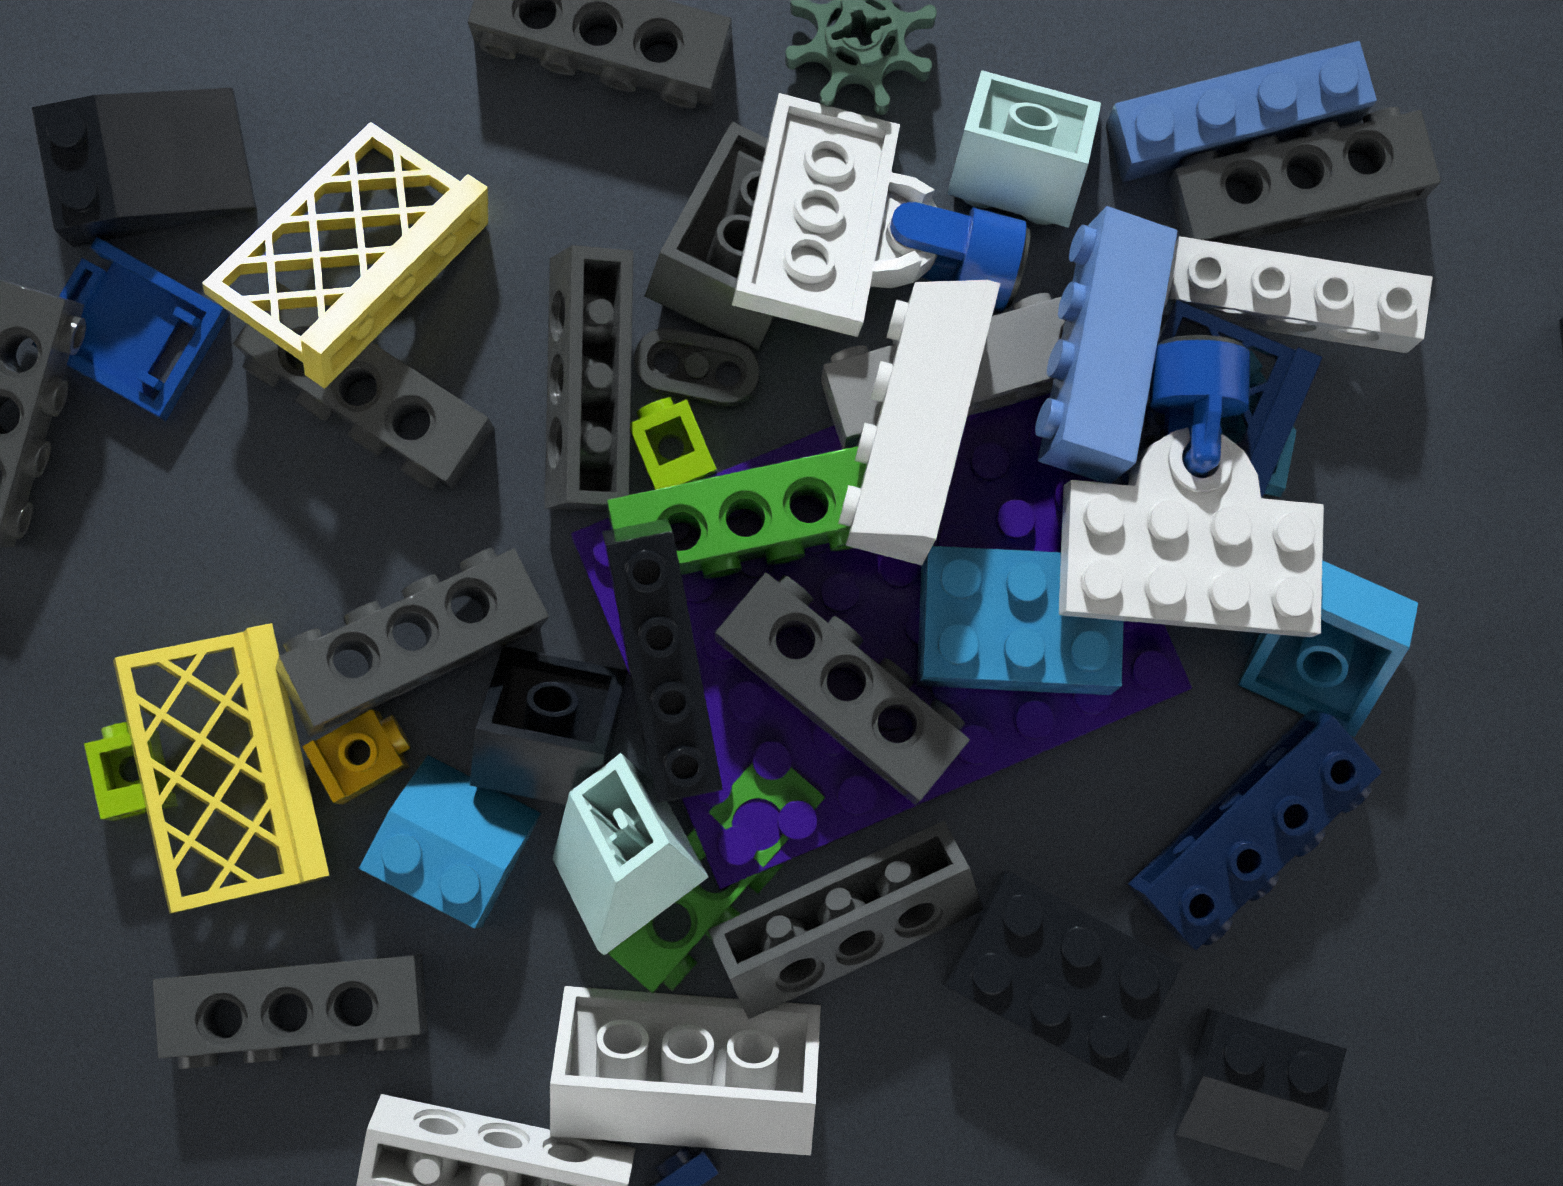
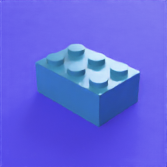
M932 546L923 565H921L917 686L1111 695L1122 687L1123 621L1059 615L1061 552Z

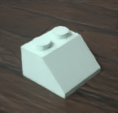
M981 70L947 195L961 198L967 204L974 207H994L1020 214L1036 224H1056L1069 228L1089 164L1101 103Z

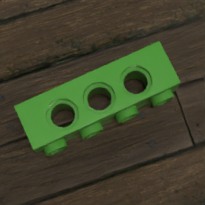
M856 446L609 499L607 504L611 528L617 529L667 519L670 525L682 522L693 526L697 530L700 539L691 549L685 551L677 550L681 575L702 571L705 579L719 578L737 573L742 570L740 562L766 557L768 565L792 562L805 556L804 548L829 543L831 551L848 550L853 548L846 546L850 526L838 524L848 485L861 488L867 464L855 461L858 448ZM800 496L815 497L823 504L826 515L814 523L801 522L792 514L790 510L791 502ZM748 509L760 517L763 527L753 536L741 537L729 529L726 519L736 510Z
M752 762L732 785L729 797L723 803L713 806L709 813L726 830L732 827L733 816L736 810L746 801L765 799L772 802L781 811L787 803L798 800L808 803L815 810L825 797L792 767L782 778L766 780L756 773ZM694 828L687 838L698 859L702 862L706 855ZM782 833L781 838L775 845L766 850L756 851L753 858L764 868L789 838ZM783 864L742 879L719 893L708 892L700 884L675 902L685 907L691 917V928L683 939L668 941L662 938L656 931L654 918L608 952V954L651 993H654L662 983L673 991L698 963L689 955V952L705 934L712 940L708 929L739 916L741 913L732 906L734 901L748 886L758 894L781 869Z

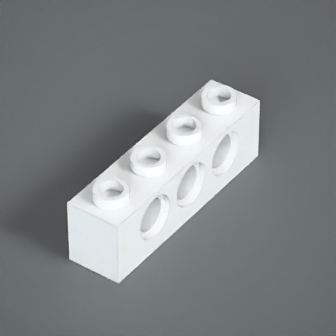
M1179 236L1175 243L1163 314L1169 315L1174 302L1178 300L1240 327L1408 353L1424 339L1433 277Z
M381 1094L367 1127L356 1186H628L635 1148L594 1139L550 1136L549 1129Z

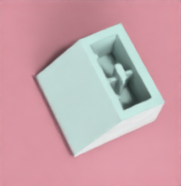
M620 753L569 792L552 859L597 950L606 955L707 879L708 875L668 802L657 803L651 780L623 754Z

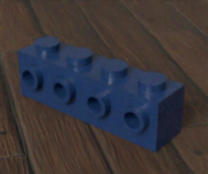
M1311 709L1127 885L1177 940L1195 951L1202 944L1204 946L1211 945L1230 929L1233 923L1231 917L1248 900L1256 901L1273 889L1279 880L1277 873L1294 856H1304L1319 845L1326 834L1324 828L1340 812H1350L1366 800L1372 790L1370 784L1382 771L1334 716Z

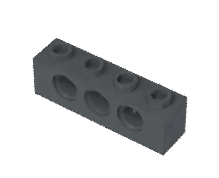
M474 0L468 18V25L474 41L480 42L479 47L489 54L506 59H514L516 53L540 59L539 63L544 68L563 75H575L577 69L600 75L599 80L603 84L621 91L634 92L637 86L661 92L660 98L683 108H695L697 102L709 106L713 105L732 40V19L730 17L668 0ZM538 8L549 9L556 14L554 21L543 29H531L523 24L528 13ZM595 25H607L616 31L613 40L603 46L590 45L583 40V37L587 30ZM656 41L668 42L677 49L675 55L663 63L649 61L644 57L643 52L647 46Z
M1399 107L1384 108L1365 115L1362 118L1363 124L1340 129L1339 122H1326L1304 130L1302 132L1303 138L1279 143L1277 136H1268L1244 144L1241 147L1242 153L1219 158L1217 151H1205L1184 158L1180 162L1182 167L1175 169L1167 183L1181 237L1235 244L1426 198L1441 183L1422 110L1401 114ZM1362 151L1368 154L1375 164V173L1365 175L1355 171L1349 163L1348 152ZM1291 165L1306 167L1314 176L1315 187L1312 189H1300L1294 186L1287 176V167ZM1234 179L1245 181L1253 189L1255 201L1250 204H1240L1233 201L1227 194L1226 182Z
M571 245L550 258L544 509L608 512L607 500L629 495L633 250Z
M0 280V409L6 401L12 399L19 408L20 419L16 428L9 433L0 424V469L2 472V482L0 485V548L14 547L16 539H21L29 528L33 514V505L31 502H28L34 477L39 478L43 474L50 456L51 445L45 439L52 416L56 417L60 414L68 394V381L63 379L70 354L75 355L79 351L86 331V321L84 318H81L84 304ZM31 338L37 346L38 357L34 366L24 372L17 362V349L24 340Z
M276 281L277 293L293 292ZM318 307L279 310L280 323L301 337L319 319ZM271 310L264 311L272 317ZM247 323L233 342L248 357L242 365L245 370L273 388L279 379H282L299 390L300 393L294 401L323 421L327 422L331 414L334 413L353 425L347 434L351 439L378 456L385 447L406 460L400 470L430 490L434 488L438 481L454 490L494 430V426L487 416L372 342L325 389L305 376L303 371L295 369V357ZM362 377L376 380L377 391L369 403L362 406H353L347 403V389L353 381ZM413 411L427 413L430 416V426L424 436L417 440L400 438L399 424L405 415Z
M493 548L483 550L462 561L459 564L462 572L441 582H439L436 574L429 575L405 587L401 591L404 599L385 608H381L378 601L367 603L346 614L343 617L346 625L323 636L319 628H314L287 641L283 645L286 653L278 657L276 670L309 737L540 630L549 615L515 548L498 556ZM462 596L475 599L483 609V620L472 624L460 621L452 611L451 601ZM402 623L417 625L425 634L426 646L415 651L403 649L394 640L393 628ZM343 650H355L365 657L368 663V672L358 678L345 677L336 670L333 657Z
M765 572L715 632V641L916 805L969 742L970 739L960 732L965 722L939 700L934 699L930 705H927L910 691L909 688L913 685L914 680L894 662L884 657L877 664L858 647L864 641L863 638L844 621L833 616L827 623L808 607L813 601L812 596L798 583L786 575H783L777 582ZM788 627H799L805 630L812 639L813 649L811 653L801 659L785 657L776 645V636L779 632ZM838 668H849L855 671L862 680V694L852 701H841L835 698L828 690L827 676ZM889 709H898L905 712L913 724L911 738L903 743H892L886 740L878 728L879 715Z
M944 820L710 928L708 932L748 1019H751L977 914L984 909L970 867Z
M422 954L153 979L158 1059L178 1057L179 1069L218 1065L217 1053L243 1051V1063L283 1059L282 1047L308 1045V1057L348 1053L347 1041L372 1039L373 1051L405 1049L412 1047V1035L428 1032ZM351 988L364 990L370 996L373 1003L372 1014L368 1021L362 1025L350 1022L342 1012V999ZM287 994L299 996L307 1006V1019L299 1030L286 1028L278 1018L279 1002ZM222 1000L232 1001L241 1011L242 1024L234 1036L222 1034L214 1024V1010Z

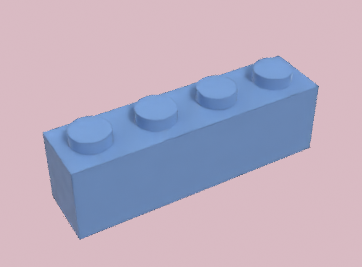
M1360 41L1115 103L1106 126L1123 183L1182 167L1181 160L1197 153L1217 151L1220 158L1242 152L1241 147L1244 144L1259 138L1277 136L1279 142L1301 137L1304 130L1318 124L1337 121L1339 126L1359 122L1362 121V118L1369 112L1377 99Z
M1106 206L1088 226L1081 225L1078 228L1069 251V261L1076 263L1073 280L1065 288L1058 308V318L1065 320L1062 337L1054 345L1047 365V376L1054 378L1050 398H1047L1043 403L1036 421L1035 433L1037 436L1042 437L1038 462L1109 484L1136 464L1178 230Z

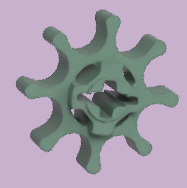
M790 0L791 14L795 17L809 20L815 26L817 34L811 42L805 45L787 47L785 51V64L789 69L794 70L806 62H817L828 69L831 74V80L820 92V104L834 107L837 93L842 87L848 84H860L870 90L874 100L875 113L877 115H884L888 112L890 97L882 85V80L887 74L895 70H904L910 72L921 82L929 79L932 68L931 60L911 53L905 45V38L915 30L933 28L937 15V10L933 5H926L916 12H904L895 7L891 0H833L827 4H817L810 0ZM836 18H838L837 22L834 25L830 26L831 23ZM853 29H861L864 37H871L870 44L861 46L857 37L850 38L851 31ZM892 48L889 54L883 57L884 52Z

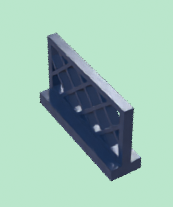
M1176 300L1158 339L1157 346L1161 341L1174 337L1181 320L1206 329L1210 336L1220 335L1241 342L1247 349H1253L1276 359L1266 383L1249 389V397L1260 393L1261 395L1252 415L1249 409L1241 414L1246 429L1241 441L1235 443L1245 451L1258 474L1262 498L1323 357L1300 347L1294 350ZM1147 401L1144 419L1148 429L1141 432L1140 441L1152 436L1155 443L1162 439L1161 432H1164L1165 423L1156 424ZM1126 471L1119 477L1122 485H1128L1129 476Z

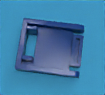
M96 237L90 248L101 258L113 262L106 272L95 264L81 258L59 295L61 298L84 304L81 318H84L86 321V331L82 345L75 355L70 354L67 366L160 419L167 421L230 314L218 304ZM183 323L194 329L195 333L166 382L163 383L153 377L151 373L179 326ZM33 341L32 346L37 348L35 342Z

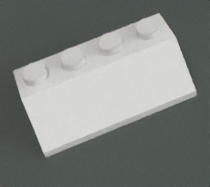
M990 280L915 282L908 303L896 300L886 338L898 341L892 364L880 361L871 394L872 400L882 402L877 426L864 423L855 456L856 462L867 464L861 488L848 485L838 524L850 526L846 546L923 565L937 538L1000 283Z
M565 986L550 1082V1136L811 1156L816 1106L821 1005L785 1002L748 1019L739 999Z

